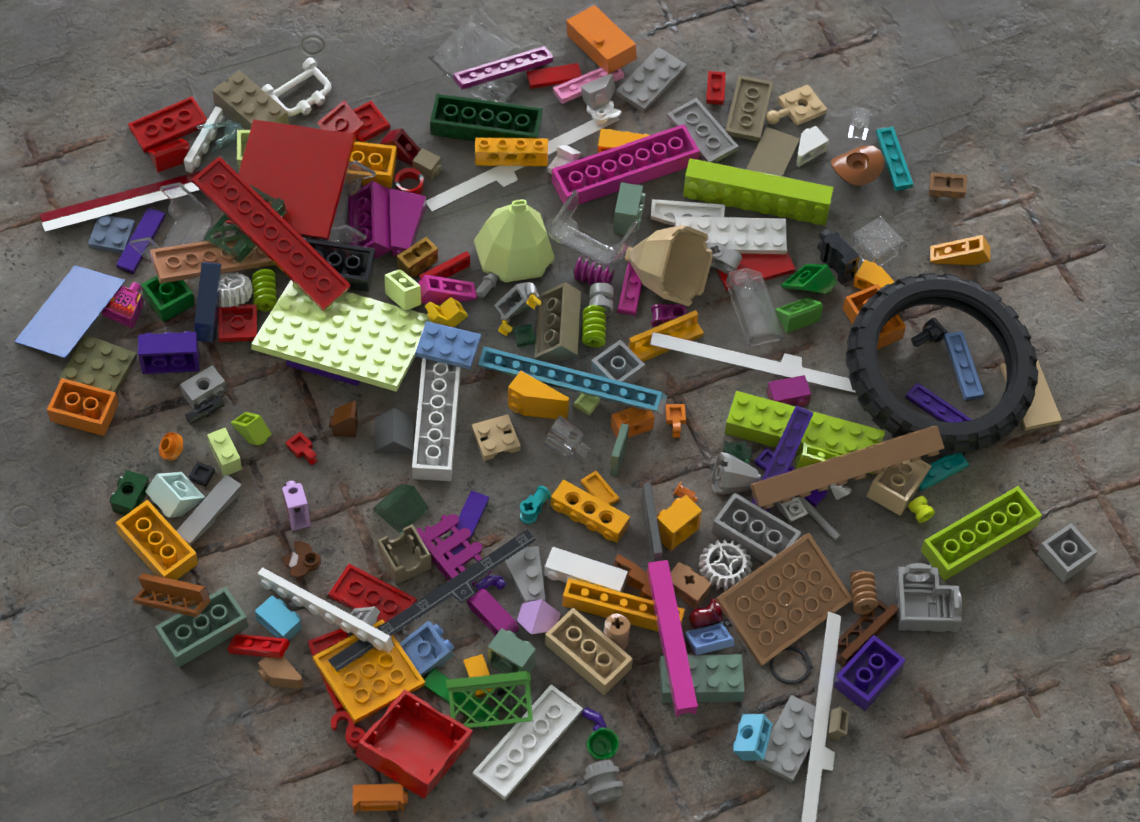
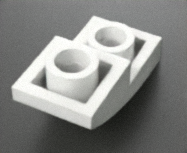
M795 496L792 497V501L787 503L775 502L778 509L790 523L808 514L798 497L795 498Z

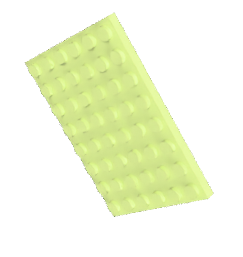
M290 280L252 342L251 349L397 392L415 358V352L426 321H432L424 313L409 309L404 310L401 307L350 292H345L326 310L322 311Z

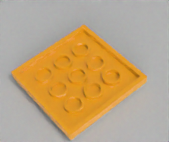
M382 619L376 622L372 627L378 628L385 622ZM355 634L313 656L315 665L354 723L392 704L404 689L412 693L425 686L424 679L394 635L391 636L394 647L390 652L383 649L378 650L374 647L338 672L328 660L358 641L359 638Z

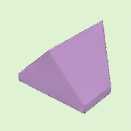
M542 599L522 603L517 622L530 634L548 632L559 621L561 613Z

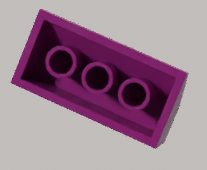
M372 181L348 196L349 245L374 248V258H379L391 250L389 189Z

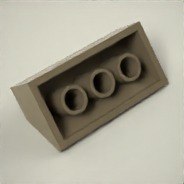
M565 282L539 294L538 299L541 301V305H538L534 357L537 360L565 361L578 354L581 291Z

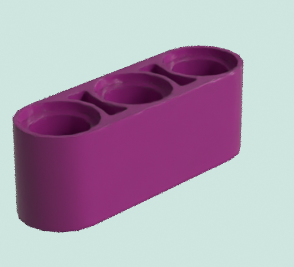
M482 588L466 601L472 612L495 636L501 628L514 634L519 631L520 628L517 622L485 589Z

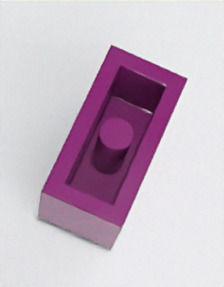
M805 375L768 382L767 395L769 400L800 407L809 404L811 392Z

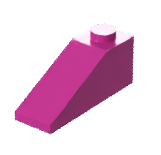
M424 275L418 282L421 286V303L424 304L429 302L436 305L443 304L450 297L459 302L476 300L477 298L474 282Z

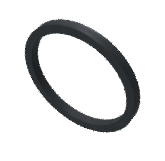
M788 646L783 651L793 650L800 653L805 658L807 662L806 673L797 680H786L777 675L773 668V660L775 656L772 659H770V670L773 676L780 682L785 684H797L803 681L808 676L810 671V660L807 654L801 649L793 646Z

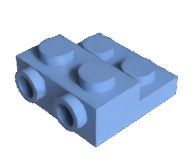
M427 621L399 643L421 677L434 667L442 666L455 656L452 652L454 649L452 643L448 639L444 640L441 636L444 633L437 623L435 625L432 624L430 621Z

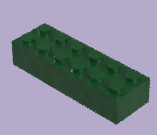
M436 93L430 119V135L475 141V138H539L543 108Z

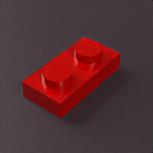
M708 71L706 104L724 105L726 72Z

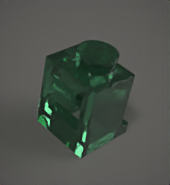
M724 441L723 453H728L748 464L749 458H752L751 446L747 447V441L730 443Z

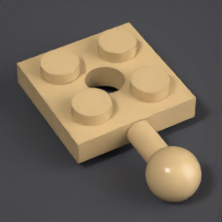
M807 84L778 96V102L783 109L778 112L775 110L769 111L766 114V121L774 125L779 122L780 118L789 115L795 125L798 126L826 114L827 108ZM803 103L806 105V107L799 106L798 104Z

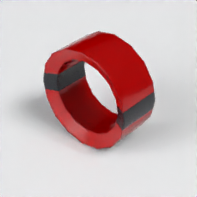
M415 168L400 170L395 176V189L420 195L424 189L422 173ZM412 178L417 180L419 185L414 189H404L400 186V182L404 179Z

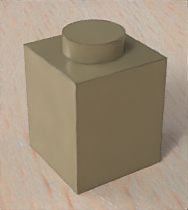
M422 148L413 160V168L419 170L423 177L432 181L435 175H439L442 170L441 157Z

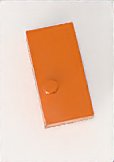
M595 5L566 20L567 36L597 65L603 68L607 74H611L637 59L636 43Z

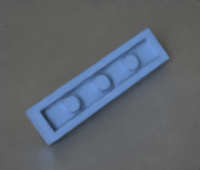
M963 331L945 333L943 339L964 401L983 398L984 392Z

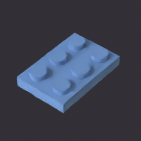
M426 321L415 356L471 370L481 340V334Z

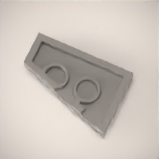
M539 546L526 547L504 561L524 603L541 599L545 601Z

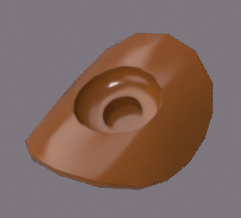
M867 145L857 147L831 159V166L844 181L856 186L867 185L874 181L882 172L884 165L881 151L874 146Z

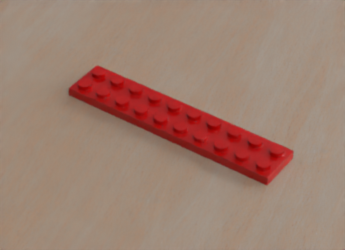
M220 156L192 179V182L322 311L326 310L351 287Z

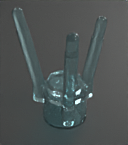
M230 120L224 123L198 125L197 129L226 126L224 129L225 137L215 142L218 145L212 148L214 152L237 138V130H243L239 122L232 123Z

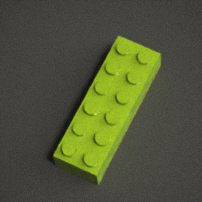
M1017 486L925 539L921 552L934 568H938V574L945 581L1037 527L1042 514L1021 488Z

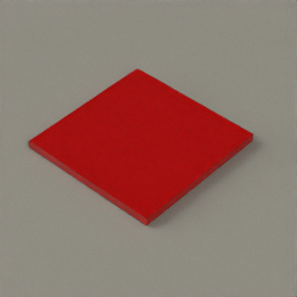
M253 119L238 174L301 236L329 240L356 135ZM226 216L225 222H226L227 224H230V225H235V224Z

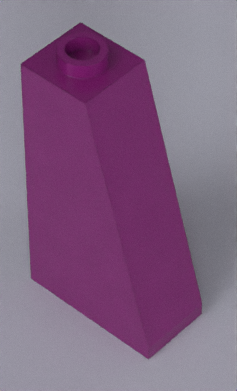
M390 189L392 256L397 258V255L415 244L426 209V196Z

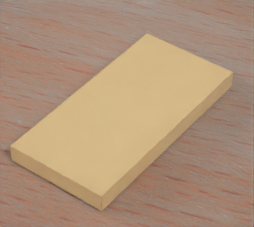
M1038 361L1036 362L1038 384L1036 385L1035 396L1025 417L1021 421L1024 430L1060 424L1062 421ZM1003 363L1001 364L1000 369L1006 382V364Z

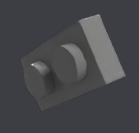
M375 606L353 609L350 615L373 626L377 621L380 611Z

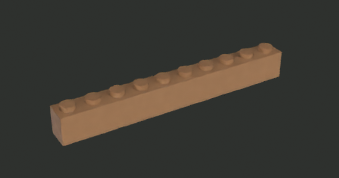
M931 426L751 483L750 487L756 506L768 509L773 507L774 503L778 501L787 503L792 501L794 496L799 495L801 498L811 495L810 491L812 490L824 491L830 489L829 485L834 483L839 486L848 483L847 479L853 477L855 480L865 478L866 473L872 471L873 474L885 471L884 468L888 466L892 468L902 466L903 461L910 460V462L921 460V456L928 454V457L940 453L939 450L944 449L938 426Z

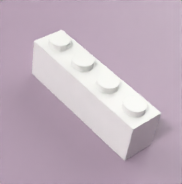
M552 547L544 570V576L553 581L559 580L567 584L569 578L618 592H623L628 571Z

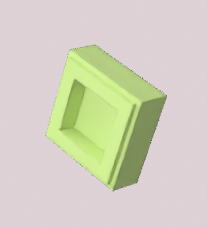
M581 394L574 402V407L590 416L600 404V399Z

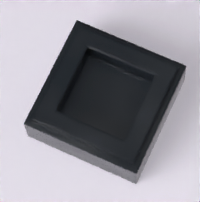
M197 461L188 478L190 481L207 487L215 473V468Z

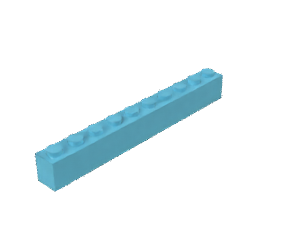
M483 347L478 364L485 369L515 377L520 371H523L546 385L658 414L663 413L667 395L660 391L488 347Z

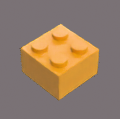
M687 495L681 499L677 498L671 504V507L667 510L663 509L657 515L660 541L669 551L675 549L700 527L702 510Z

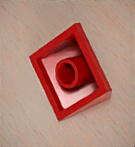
M181 138L147 151L158 173L184 164V159L190 151L189 143Z

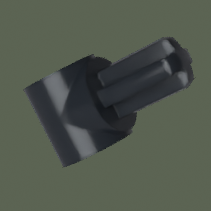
M932 318L925 323L922 332L914 336L911 342L914 347H919L927 341L937 343L943 339L944 334L948 333V331L936 318Z

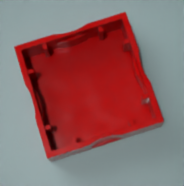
M404 689L388 707L385 715L374 723L360 739L355 757L425 799L468 748L473 730L450 716L438 712L427 702Z

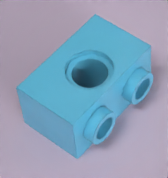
M742 714L738 725L736 741L733 745V751L742 761H764L773 725L764 714Z

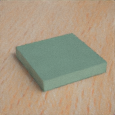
M621 424L612 452L610 475L613 476L618 475L627 447L629 432L627 424Z

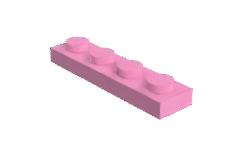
M599 68L554 87L553 93L561 104L582 96L581 85L608 74L603 68ZM620 68L611 73L613 74L614 82L624 78V73Z

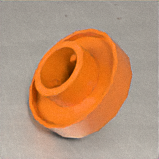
M169 432L165 434L160 442L159 454L161 458L173 461L183 451V438L175 432Z

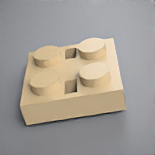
M508 414L472 424V432L483 461L493 459L495 455L503 451H509L510 453L520 451V443ZM510 431V434L504 435L503 432ZM487 437V440L485 441L480 440L481 438Z

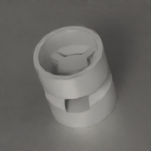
M607 283L593 284L590 287L589 306H602L606 310V317L611 316L613 313L614 288Z

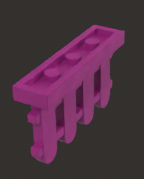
M444 514L441 516L440 522L432 527L426 526L425 532L420 527L416 529L431 555L432 563L447 581L458 575L456 570L460 573L465 571L466 569L463 566L472 559H475L477 562L482 559L479 556L483 551L482 544L479 542L469 544L468 540L471 537V532L467 528L460 530L456 528L459 524V517L456 514H450L449 516ZM451 530L453 535L442 542L440 537ZM463 545L465 549L454 556L451 551Z

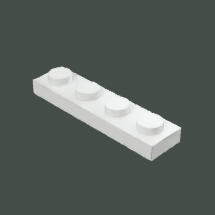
M214 108L184 159L185 171L193 173L195 167L200 165L201 157L207 153L211 140L215 139L218 128L224 124L225 117L223 116L222 108Z

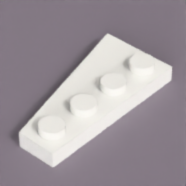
M652 199L651 219L675 226V217H724L725 205Z

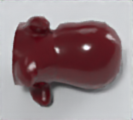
M711 599L710 604L706 608H697L691 611L689 615L690 623L694 627L709 626L713 621L721 622L722 612L717 601Z

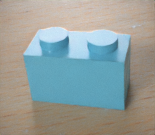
M273 595L255 610L256 620L276 638L290 640L302 629L300 616L295 611L291 612L287 609L284 601L281 599L277 600Z

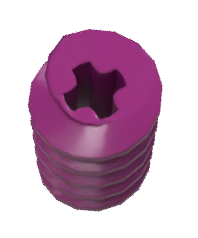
M579 257L573 271L575 280L581 279L583 283L588 281V285L591 286L594 283H607L611 285L615 270L610 274L609 267L602 271L601 264L598 268H595L596 262L589 266L588 259L582 263V257Z

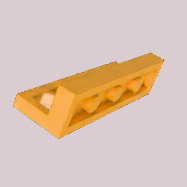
M695 310L629 338L628 348L644 362L672 350L650 345L653 332L688 341L701 338L704 332L697 323L699 314Z

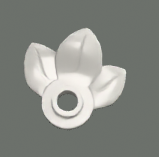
M611 100L609 103L594 109L588 105L586 108L596 124H605L608 119L618 118L621 115L620 110L613 109L614 103Z

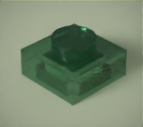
M531 324L513 328L517 347L536 344Z

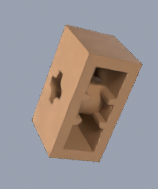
M679 562L670 572L674 593L681 600L697 609L710 593L711 583L706 577L695 573L690 566Z

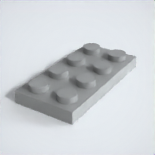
M658 47L616 90V95L644 113L686 70L687 64Z
M697 98L667 114V118L675 127L685 124L700 151L699 156L704 161L716 163L738 151V145Z
M791 695L770 734L764 761H756L755 765L793 783L811 748L816 707Z

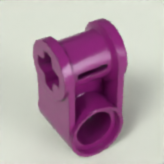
M655 304L651 307V312L653 313L651 325L655 328L678 318L677 315L681 317L687 314V310L682 304Z

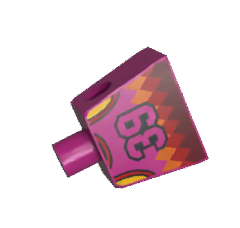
M133 282L129 288L121 286L101 312L102 316L133 329L144 305L143 297L140 294L142 290L141 285Z

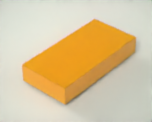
M596 470L581 479L580 484L589 494L611 506L619 502V496Z
M483 654L463 660L468 677L490 675ZM483 690L475 692V697L477 698L487 695Z

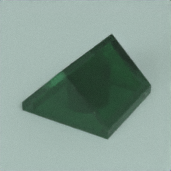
M400 484L373 507V510L401 534L403 528L413 524L428 510V506L414 486Z

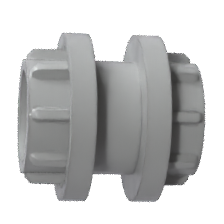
M610 760L588 765L585 769L586 774L583 776L586 783L591 782L592 788L587 791L588 796L593 798L597 804L620 798L622 795L621 789L624 786L622 781H616L615 775L620 773L618 766H614V763Z

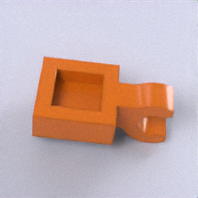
M666 404V425L672 424V437L680 438L681 424H686L685 404Z

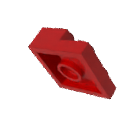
M245 304L238 305L237 307L231 306V308L219 307V342L254 341L258 329L257 305Z

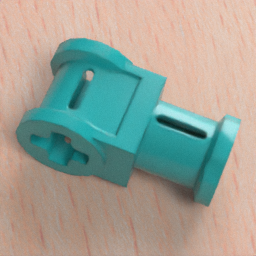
M542 485L538 486L534 495H530L527 500L521 502V522L527 525L536 522L537 516L542 511L543 504L551 499L552 493L548 488Z

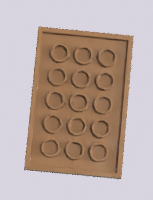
M807 533L715 598V600L758 665L762 666L827 619L828 612L835 613L853 600V598L810 533Z

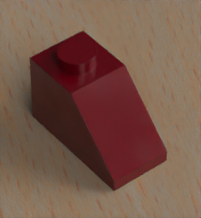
M403 128L389 131L380 143L381 145L396 146L397 159L413 166V160L421 150Z

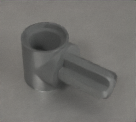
M502 687L497 688L494 692V697L501 701L502 698L499 696L508 692ZM515 689L512 692L519 699H521L525 694L515 692ZM531 694L532 705H533V701H534V695H533V694ZM510 695L503 704L509 708L519 701Z

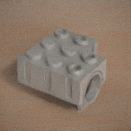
M914 563L906 567H898L895 576V583H897L896 601H898L897 607L899 608L897 614L899 619L898 631L958 632L962 622V597L959 592V586H939L938 568H932L931 565ZM916 571L926 572L925 574L920 575L909 574L911 572Z

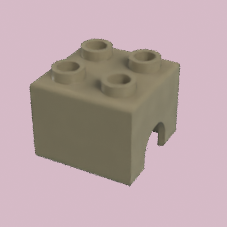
M413 524L403 528V533L396 539L388 540L386 536L377 540L378 555L396 585L431 569V555Z

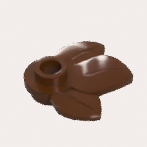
M295 541V552L281 558L283 563L291 568L290 576L293 577L304 576L308 571L316 570L321 565L320 556L312 551L311 545L302 541ZM310 560L315 561V562L312 563V564H309V563H308Z

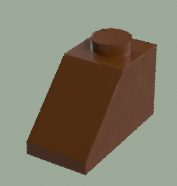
M352 401L334 409V415L330 416L329 428H332L333 436L356 438L358 426L357 401Z

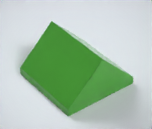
M806 297L774 310L786 333L820 321L823 304Z

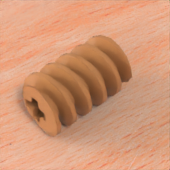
M857 570L850 573L853 609L855 613L860 615L868 614L878 606L875 575L872 572Z
M612 614L605 620L604 634L622 650L626 649L629 639L630 621L621 614Z

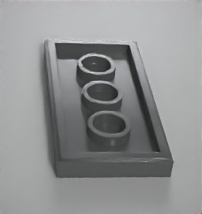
M650 483L643 484L641 505L651 562H657L662 559V546L652 487Z

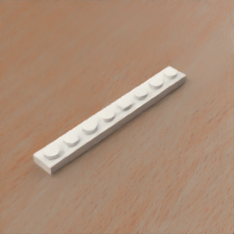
M263 567L258 572L260 584L265 589H272L280 597L291 599L295 605L307 608L313 615L324 617L330 624L335 623L347 633L352 632L360 640L372 643L378 650L383 649L390 652L394 647L391 636Z

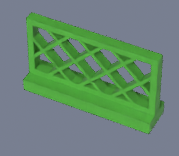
M522 671L446 680L451 718L456 720L459 712H464L469 719L463 725L468 728L533 721L530 672ZM525 685L526 693L521 699L512 693L517 686ZM502 687L508 693L499 701L492 694L497 688ZM477 690H483L487 694L481 704L472 697ZM462 692L467 696L461 706L454 700V693ZM510 695L519 701L512 711L503 704ZM490 697L498 703L492 713L483 707ZM470 699L478 705L472 715L463 709ZM521 704L527 708L528 717L519 718L514 714ZM501 706L509 712L504 720H499L494 716ZM480 709L489 714L484 722H479L474 718Z

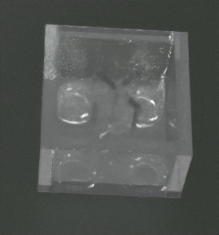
M881 216L854 232L850 242V246L860 255L863 261L874 262L878 266H882L901 254L904 240Z

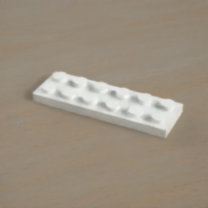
M675 217V227L684 225L706 233L709 239L706 241L707 247L711 243H718L739 253L786 254L787 252L786 219Z
M550 685L532 705L533 721L516 723L473 772L475 778L504 800L583 712L581 706L553 685ZM526 712L522 718L528 717V713Z

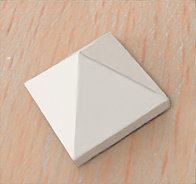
M834 483L830 486L836 500L850 494L852 488L845 485L837 486Z

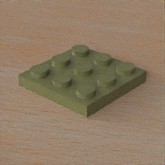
M85 334L60 375L59 382L61 378L117 393L134 364L137 353Z

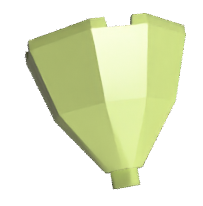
M524 199L515 200L511 205L497 208L474 239L482 270L488 274L492 272L498 275L503 282L542 277L547 266L552 264L555 259L540 213L528 206L527 201Z

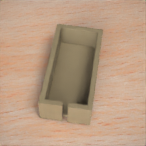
M240 70L227 79L228 83L224 81L212 90L214 103L245 130H251L253 119L289 124L288 111Z

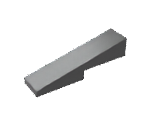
M226 474L178 528L177 533L189 546L215 523L216 517L241 494L242 485Z

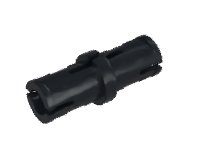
M217 396L205 404L201 403L200 407L185 414L188 423L192 425L204 417H209L217 409L224 407V403Z

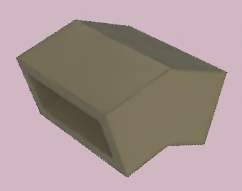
M841 707L831 710L828 739L840 740L842 736L847 735L849 711Z

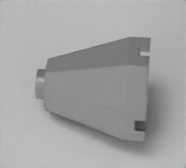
M720 452V457L715 459L712 471V479L715 480V484H712V490L715 494L725 495L751 490V483L760 481V474H758L756 468L728 453Z

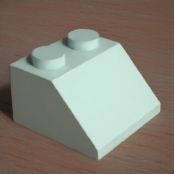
M182 472L156 474L145 491L151 501L157 504L162 513L169 518L183 516L205 499V496Z

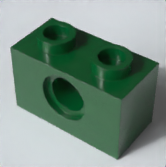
M126 470L124 475L120 476L117 483L118 488L116 492L111 494L109 501L113 512L127 515L142 504L147 494L145 491L150 485L148 476Z

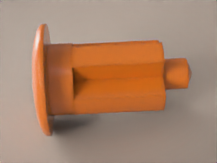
M680 482L673 493V497L677 495L682 498L687 495L692 501L696 502L698 500L695 497L696 493L682 486V482Z

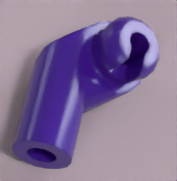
M487 575L475 586L478 590L482 588L487 589L489 586H496L498 590H501L505 587L506 582L500 575Z
M587 707L583 710L582 716L594 722V732L599 728H607L600 713Z

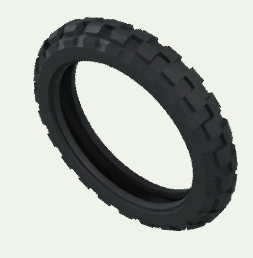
M934 272L920 273L918 276L913 277L909 275L897 279L896 282L885 285L874 296L869 298L854 320L849 333L846 352V366L849 369L848 377L852 390H855L858 396L857 400L865 412L868 411L873 417L872 421L882 430L886 429L890 432L893 438L931 426H938L944 449L939 450V455L968 454L977 452L982 448H988L998 443L1005 436H1008L1025 417L1035 396V389L1038 384V369L1036 365L1038 359L1035 347L1032 346L1030 341L1032 337L1026 325L1021 324L1018 319L1019 315L1011 306H1006L1001 301L1002 297L992 290L990 292L981 287L980 283L968 279L966 281L959 279L958 275L947 273L935 275ZM921 305L948 306L974 317L994 336L1005 359L1007 380L1005 391L999 404L979 418L955 423L932 420L910 410L890 391L879 368L877 345L879 335L885 324L898 313Z

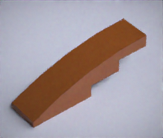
M618 554L614 560V567L628 571L627 584L641 591V598L652 600L647 573L635 563Z

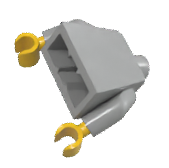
M533 283L516 284L494 305L501 314L500 322L502 324L498 328L501 334L507 336L508 332L512 331L513 327L508 325L511 317L524 312L529 306L535 310L537 304L541 305V301L538 299L537 288Z

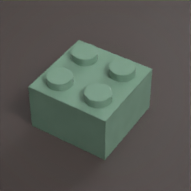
M621 182L615 208L613 233L635 237L636 230H640L641 215H643L645 194L642 193L643 186Z
M501 628L488 646V664L503 674L522 671L531 672L535 667L536 649L530 642L522 641L513 632L505 631Z

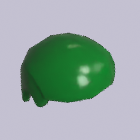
M599 728L588 737L586 747L589 755L595 760L604 761L616 754L620 742L617 734L611 729Z

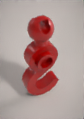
M346 711L335 713L330 721L332 731L337 730L339 721L346 720L349 723L346 729V743L350 748L357 749L358 742L366 734L365 731L355 726V723Z

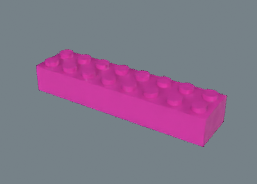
M685 124L553 168L551 182L565 208L568 209L618 192L621 182L638 185L688 167L690 158L699 160L700 151Z

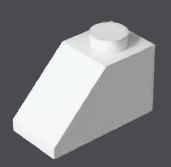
M816 126L804 130L801 134L796 163L798 167L827 151L829 140Z

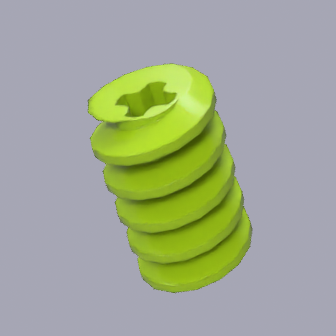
M269 269L258 270L252 275L254 305H257V310L262 312L272 311L277 302L275 273Z
M591 305L583 310L582 342L592 348H600L606 344V310L602 306Z

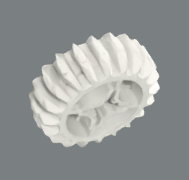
M231 272L221 274L219 307H237L239 304L243 305L245 302H248L252 297L253 290L249 277L244 274L239 275V273Z
M726 539L723 540V543L717 540L715 545L710 543L708 548H704L703 554L700 555V562L698 564L700 575L706 577L711 586L715 584L717 590L720 587H724V591H727L728 587L731 588L751 574V557L747 555L746 549L741 550V543L735 546L734 541H731L729 544ZM718 556V560L712 564L709 563L714 557ZM741 566V569L736 574H732L733 570Z

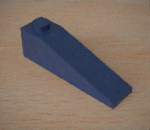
M202 262L194 328L198 341L213 343L218 333L221 264Z

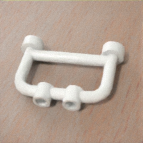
M308 58L302 64V68L305 70L302 74L276 90L269 84L261 89L286 109L288 116H294L300 112L303 115H307L312 110L311 105L316 103L318 106H321L325 103V96L331 91V83L319 71L317 62L313 58ZM312 75L324 85L323 90L314 92L306 101L301 100L292 109L286 108L277 98Z

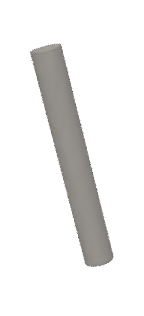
M798 497L810 516L835 541L839 540L841 535L804 497Z

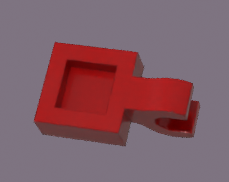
M301 432L285 442L286 447L298 459L303 455L311 466L318 462L315 458L317 454L311 450L313 443Z

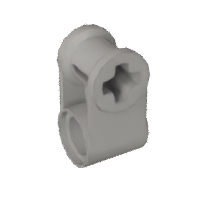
M718 243L709 244L707 249L712 250L713 254L710 266L726 274H734L742 260L741 254Z

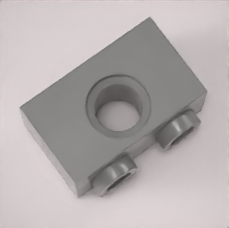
M213 365L180 384L182 395L193 409L200 407L201 403L205 404L217 396H222L227 391L225 380Z

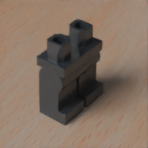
M829 229L820 232L819 238L822 241L817 245V249L821 252L820 260L823 263L826 262L829 268L834 269L838 273L837 280L843 285L855 277L860 255L841 237L838 231L834 234Z

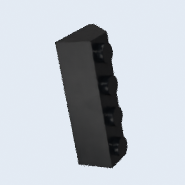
M304 238L351 285L349 289L369 292L373 273L374 248Z

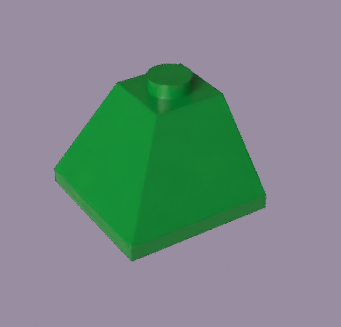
M805 264L788 278L781 287L803 292L828 294L837 284V281L828 265Z

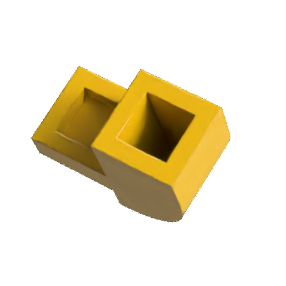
M451 297L441 306L432 302L425 305L428 311L427 316L432 323L455 327L468 317L461 303Z

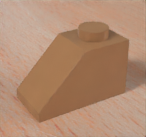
M284 656L282 659L266 657L258 663L259 676L264 682L268 681L271 686L297 689L303 687L302 677Z

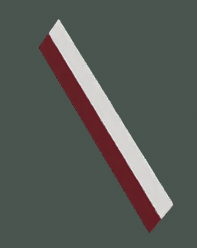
M201 171L39 215L44 230L49 231L200 190L192 182V179Z

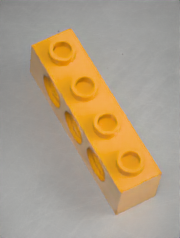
M475 138V166H548V138Z
M564 479L551 496L550 506L556 512L566 514L571 520L584 524L589 530L602 534L609 541L618 543L630 525L629 515ZM591 511V512H593V513H592V514H587V513H585V512Z

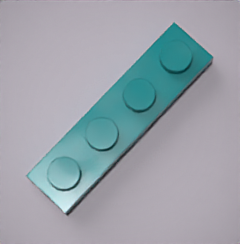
M894 127L876 129L875 134L895 191L913 188V181Z

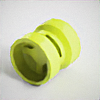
M924 496L915 498L908 505L910 511L915 513L919 523L926 522L935 514L934 509L927 505V500Z

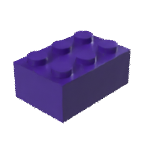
M165 332L162 334L146 333L138 335V356L142 374L200 371V351L196 332Z
M873 635L838 673L833 687L866 711L902 671L905 659Z

